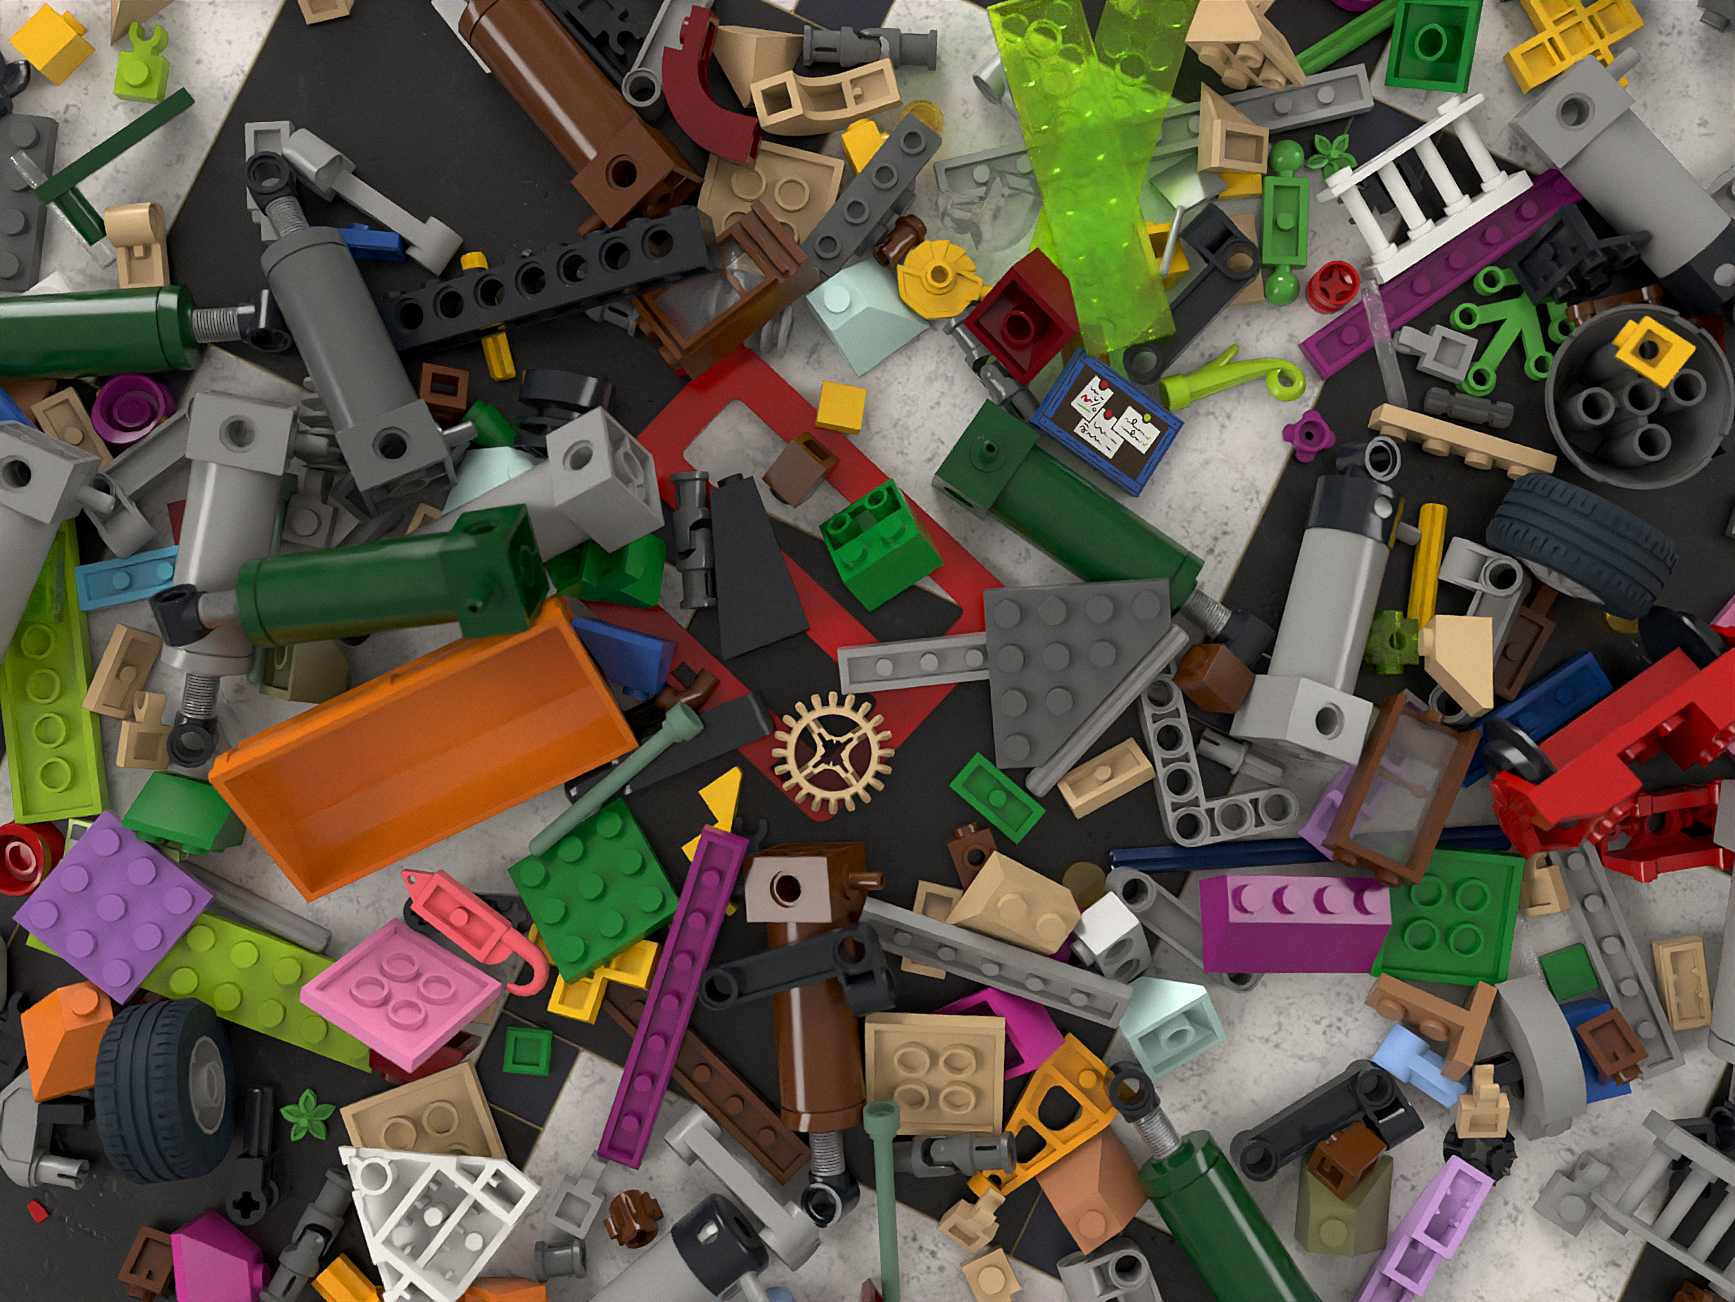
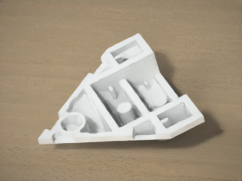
M351 1146L338 1147L343 1165L347 1164L355 1189L352 1195L373 1264L378 1265L385 1288L383 1293L385 1302H458L523 1218L541 1190L536 1183L506 1159Z

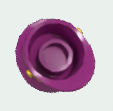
M138 374L118 375L108 381L101 390H98L96 401L92 407L91 423L99 437L112 447L124 452L176 413L174 398L168 388L153 377Z

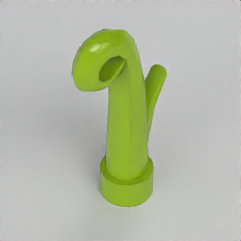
M1233 344L1216 359L1185 375L1178 373L1160 378L1158 381V391L1163 407L1170 412L1188 408L1190 403L1264 377H1266L1267 388L1273 397L1284 402L1294 401L1305 392L1306 379L1298 366L1281 358L1265 357L1230 363L1240 348L1239 345ZM1278 376L1288 379L1291 386H1282L1278 382Z

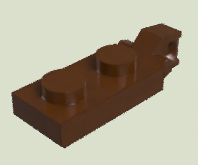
M1536 580L1530 592L1524 598L1493 672V694L1508 702L1515 700L1556 626V623L1553 621L1557 613L1550 610V607L1559 591L1542 581Z

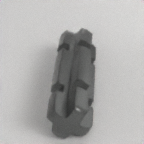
M1436 387L1427 391L1423 409L1428 413L1441 415V413L1446 412L1447 417L1478 424L1487 421L1488 426L1501 429L1510 426L1514 415V406L1512 404L1500 401L1491 404L1490 399L1459 392L1450 395L1449 390Z

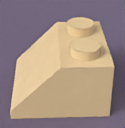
M994 851L945 923L1045 957L1058 951L1082 916L1069 889Z

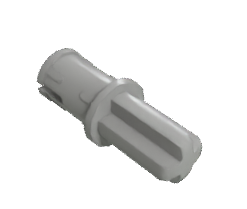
M1205 727L1199 739L1200 743L1195 748V754H1200L1231 768L1230 773L1235 775L1238 771L1271 787H1277L1285 773L1286 765L1283 762L1249 748V742L1244 741L1242 744L1210 730L1208 727Z

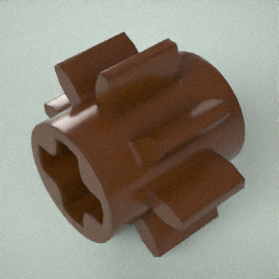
M633 1189L620 1193L611 1201L608 1208L611 1217L606 1218L603 1222L611 1240L617 1239L619 1246L626 1244L628 1248L636 1249L649 1244L655 1239L659 1230L656 1222L664 1218V1215L656 1198L651 1199L648 1192L642 1194L639 1190Z

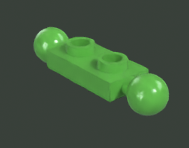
M1288 139L1277 142L1269 152V166L1277 176H1265L1262 180L1263 194L1261 195L1259 253L1261 268L1273 269V274L1267 278L1264 284V294L1271 304L1280 307L1293 303L1300 292L1299 281L1291 273L1292 269L1303 270L1307 266L1310 178L1295 177V173L1304 162V152L1297 142Z

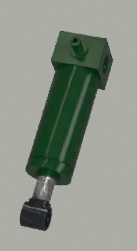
M183 284L0 297V384L198 369L201 363L202 345L205 342L236 341L241 339L256 350L280 352L290 348L293 343V337L271 290L255 291L249 295L247 303H239L235 308H213L198 310L191 290L187 285Z
M987 398L936 471L931 486L980 520L986 514L1086 583L1169 578L1171 617L1173 618L1176 614H1179L1189 623L1192 622V625L1194 624L1202 632L1205 631V634L1210 635V642L1213 644H1224L1251 671L1275 637L1276 632L1254 615L1241 609L1229 611V609H1226L1216 600H1213L1207 594L1205 595L1203 591L1197 589L1198 581L1196 578L1204 565V560L1037 446L1035 443L1040 437L1039 433Z
M526 503L462 512L450 531L251 559L242 564L237 575L236 589L233 591L210 594L207 591H197L193 584H179L155 593L148 602L166 646L181 647L205 638L215 628L241 624L248 639L256 647L267 649L459 622L464 640L529 631L550 590L527 505Z
M1120 1061L1113 1064L1106 1071L1103 1078L1105 1094L1111 1104L1121 1113L1125 1121L1134 1125V1128L1140 1134L1139 1136H1141L1148 1150L1152 1153V1156L1138 1171L1137 1181L1216 1302H1323L1309 1285L1210 1132L1199 1130L1180 1137V1134H1178L1169 1118H1167V1115H1165L1164 1110L1160 1107L1161 1099L1155 1091L1152 1080L1138 1064L1131 1061ZM1127 1078L1138 1079L1139 1089L1134 1096L1129 1098L1118 1096V1087L1123 1080Z

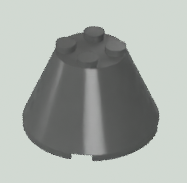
M1630 304L1608 309L1578 326L1565 339L1552 360L1545 387V407L1550 429L1567 458L1578 469L1598 482L1631 491H1649L1675 485L1703 469L1712 460L1711 456L1717 450L1723 437L1728 436L1735 411V386L1729 363L1718 343L1704 328H1696L1687 320L1679 317V312L1650 304ZM1647 315L1696 347L1665 388L1660 389L1651 381L1613 357L1619 348L1612 344V342L1630 319L1638 324ZM1645 341L1639 347V354L1644 359L1654 358L1658 351L1656 344L1651 341Z

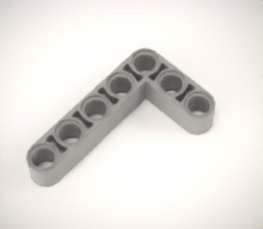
M1173 658L1135 699L1148 760L1156 774V777L1153 778V784L1166 836L1172 842L1185 847H1197L1281 829L1291 825L1298 817L1299 802L1297 797L1285 788L1267 786L1205 799L1182 691L1172 682L1177 672L1175 659ZM1155 681L1166 686L1168 691L1167 701L1160 707L1154 706L1147 697V690ZM1165 725L1173 727L1178 735L1176 745L1168 751L1163 750L1157 742L1158 731ZM1176 769L1182 770L1187 777L1186 788L1179 794H1173L1167 787V777ZM1276 794L1282 799L1284 809L1278 818L1270 819L1265 812V804L1270 796ZM1234 804L1240 811V820L1235 827L1227 829L1221 822V812L1227 805ZM1191 813L1197 822L1196 831L1192 836L1182 838L1176 830L1177 821L1182 815Z

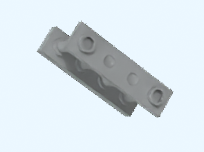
M1652 1109L1642 1125L1657 1136L1653 1142L1656 1148L1616 1204L1596 1191L1592 1193L1590 1199L1603 1211L1600 1219L1622 1235H1625L1628 1230L1632 1231L1709 1279L1708 1286L1727 1301L1735 1302V1257L1725 1271L1706 1261L1735 1220V1161ZM1683 1154L1693 1160L1689 1165L1693 1170L1653 1226L1633 1215L1673 1158L1678 1161ZM1721 1178L1729 1183L1725 1188L1729 1193L1691 1246L1687 1249L1671 1239L1670 1236L1709 1182L1715 1184L1717 1179Z

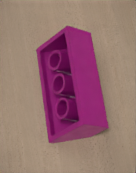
M1223 875L1199 880L1204 973H1369L1392 924L1389 886L1376 881L1374 878Z

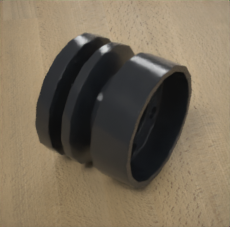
M549 369L524 370L518 401L527 407L537 410V415L518 416L515 418L514 425L519 429L534 434L513 435L510 447L530 453L535 458L549 459L546 435L600 406L613 417L617 388L606 381L571 372Z

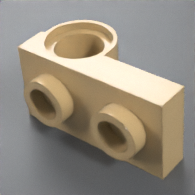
M146 202L106 207L104 211V226L110 243L116 248L119 288L170 285L163 206L157 202Z

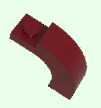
M693 5L690 17L686 16L680 29L679 40L680 44H683L682 50L664 46L662 83L668 106L680 127L698 145L728 163L754 170L764 130L761 128L757 118L725 110L719 107L714 100L708 84V67L720 19L711 9Z

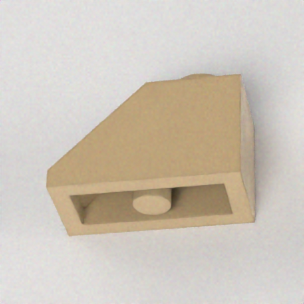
M1435 615L1425 625V628L1420 629L1418 635V654L1425 656V671L1471 717H1481L1493 709L1492 618Z

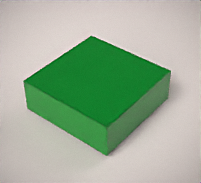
M1576 943L1536 957L1546 987L1556 1002L1599 988L1583 944Z
M510 1024L507 1027L503 1072L548 1076L551 1070L555 1029Z

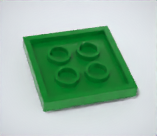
M621 797L580 822L544 854L540 856L530 854L507 869L564 981L570 985H573L673 921L680 900L630 807Z
M1385 840L1383 854L1400 862L1408 843ZM1436 845L1420 884L1402 885L1400 889L1389 887L1392 924L1369 971L1371 977H1379L1383 972L1402 980L1476 986L1479 981H1482L1493 987L1494 984L1507 981L1525 857L1519 853Z

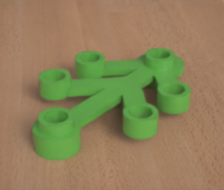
M1488 266L1476 274L1473 282L1475 290L1483 296H1491L1502 287L1520 285L1510 268L1501 270L1495 266ZM1485 274H1489L1495 279L1494 288H1489L1484 284L1483 276ZM1525 291L1517 299L1478 307L1472 303H1464L1452 311L1450 315L1451 326L1456 331L1462 333L1472 330L1477 325L1505 320L1479 361L1470 363L1464 382L1456 384L1459 393L1483 397L1494 389L1496 385V374L1494 371L1520 331L1527 358L1524 365L1526 375L1536 381L1547 378L1554 356L1545 351L1536 306H1533ZM1555 302L1547 303L1552 322L1548 327V334L1552 341L1562 344L1568 336H1563L1559 332V323L1563 322L1569 326V335L1576 328L1574 322H1568L1565 309L1568 308L1567 303L1556 305ZM1460 311H1466L1471 315L1472 322L1470 325L1463 324L1460 321ZM1536 359H1541L1545 362V373H1540L1535 369L1534 362ZM1475 371L1481 372L1485 376L1484 386H1479L1474 382L1473 374Z

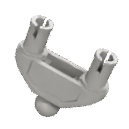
M28 1068L0 1092V1164L9 1178L22 1187L35 1188L43 1183L79 1190L83 1187L88 1177V1173H82L80 1169L88 1170L89 1162L85 1159L78 1160L51 1154L49 1149L53 1123H37L39 1103L34 1102ZM94 1088L69 1094L89 1100L95 1099Z

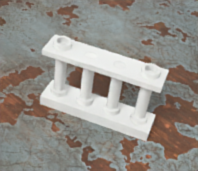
M1481 92L1465 99L1461 93L1449 98L1436 107L1440 115L1356 170L1352 171L1350 166L1339 170L1325 180L1329 187L1316 195L1320 203L1339 195L1372 250L1373 254L1370 258L1373 263L1360 271L1368 286L1386 283L1533 186L1525 170L1511 175H1507L1505 170L1499 171L1466 113L1485 100ZM1448 123L1452 125L1483 180L1480 184L1483 191L1471 199L1468 194L1463 196L1429 137ZM1412 147H1414L1447 205L1443 208L1447 215L1433 223L1431 218L1426 220L1392 161ZM1375 171H1377L1410 228L1407 232L1410 239L1396 247L1394 242L1389 244L1355 185Z

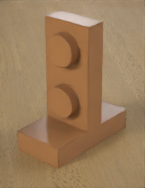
M1382 972L1370 988L1365 1005L1376 1009L1377 1013L1392 1021L1401 1020L1418 1028L1424 1036L1430 1039L1449 1042L1450 1046L1440 1075L1458 1082L1472 1068L1497 988L1479 981L1466 996L1461 1008Z

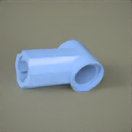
M1395 1022L1371 1060L1404 1083L1409 1081L1447 1108H1450L1454 1103L1458 1102L1459 1094H1464L1468 1089L1467 1084L1470 1076L1465 1074L1458 1082H1455L1440 1075L1445 1058L1430 1050L1431 1046L1424 1040Z

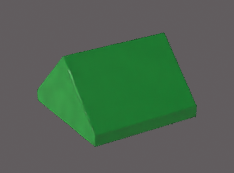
M1398 0L1384 86L1467 93L1484 0Z

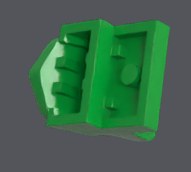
M648 533L609 553L591 538L546 561L545 565L554 588L557 589L556 594L560 596L564 595L594 602L605 601L639 609H649L659 602L667 546L661 538Z

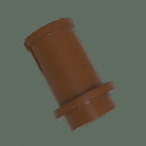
M913 214L899 217L895 222V228L879 244L873 247L872 253L876 261L881 266H887V269L892 270L910 249L919 246L925 241V235L927 234L925 224Z

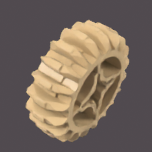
M830 692L828 697L829 706L822 707L819 695L815 694L811 696L814 710L808 712L802 702H798L795 705L796 710L802 716L798 722L789 715L783 717V722L792 727L790 734L783 731L775 732V738L787 741L786 749H773L772 756H786L787 764L779 765L774 770L777 775L790 771L793 778L782 785L785 791L792 789L796 784L802 788L795 798L796 802L801 804L809 793L815 796L811 806L813 811L817 812L821 807L822 799L830 800V814H836L838 810L837 800L845 799L846 808L848 811L855 810V803L852 799L853 795L858 793L865 803L871 801L869 793L864 789L869 783L879 791L883 789L884 784L874 778L877 771L883 774L891 773L892 768L890 766L879 764L880 756H894V749H880L879 741L888 740L892 735L890 731L876 734L873 727L883 722L884 718L882 715L875 716L870 722L864 717L870 710L871 704L865 702L859 712L851 709L855 702L854 695L848 694L845 706H837V693ZM832 714L842 715L853 719L859 726L842 737H835L825 730L817 718ZM807 727L816 741L817 752L811 761L799 769L796 759V745L801 732ZM819 732L822 733L827 741L833 739L834 745L837 740L843 743L850 737L854 739L845 746L846 749L841 753L844 760L843 764L848 769V772H845L840 764L833 765V761H831L830 765L823 762L818 767H814V763L819 761L826 752L823 746L824 742L818 735ZM868 736L871 744V761L866 773L860 778L849 761V753L857 743ZM823 769H833L844 778L850 787L841 790H827L815 786L808 779Z

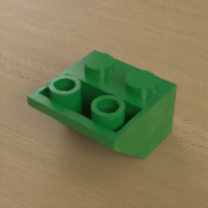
M893 478L872 489L868 494L818 526L843 583L869 612L944 564L930 534Z
M174 771L153 772L123 817L121 827L137 831L135 838L156 844H164L165 839L180 842L181 851L201 856H208L209 851L224 853L225 848L242 845L247 828L210 781Z

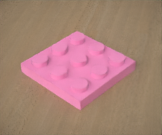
M394 918L301 988L300 1002L404 1070L412 1073L499 998L502 983L420 932L411 929L404 922Z

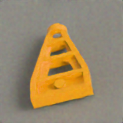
M1068 1029L1062 1034L1066 1042L1037 1069L1032 1071L1002 1128V1133L1004 1131H1011L1015 1138L1023 1126L1029 1125L1046 1140L1045 1147L1026 1163H1019L1017 1161L1014 1174H1006L1003 1169L978 1171L976 1176L970 1178L967 1185L979 1198L989 1187L1003 1197L1105 1129L1119 1114V1111L1111 1104L1103 1089V1078L1109 1067ZM1124 1081L1120 1083L1118 1096L1129 1098L1136 1094ZM1053 1086L1063 1087L1082 1107L1080 1117L1061 1130L1047 1128L1038 1117V1108L1047 1091ZM991 1174L999 1176L1001 1184L997 1185L989 1176Z

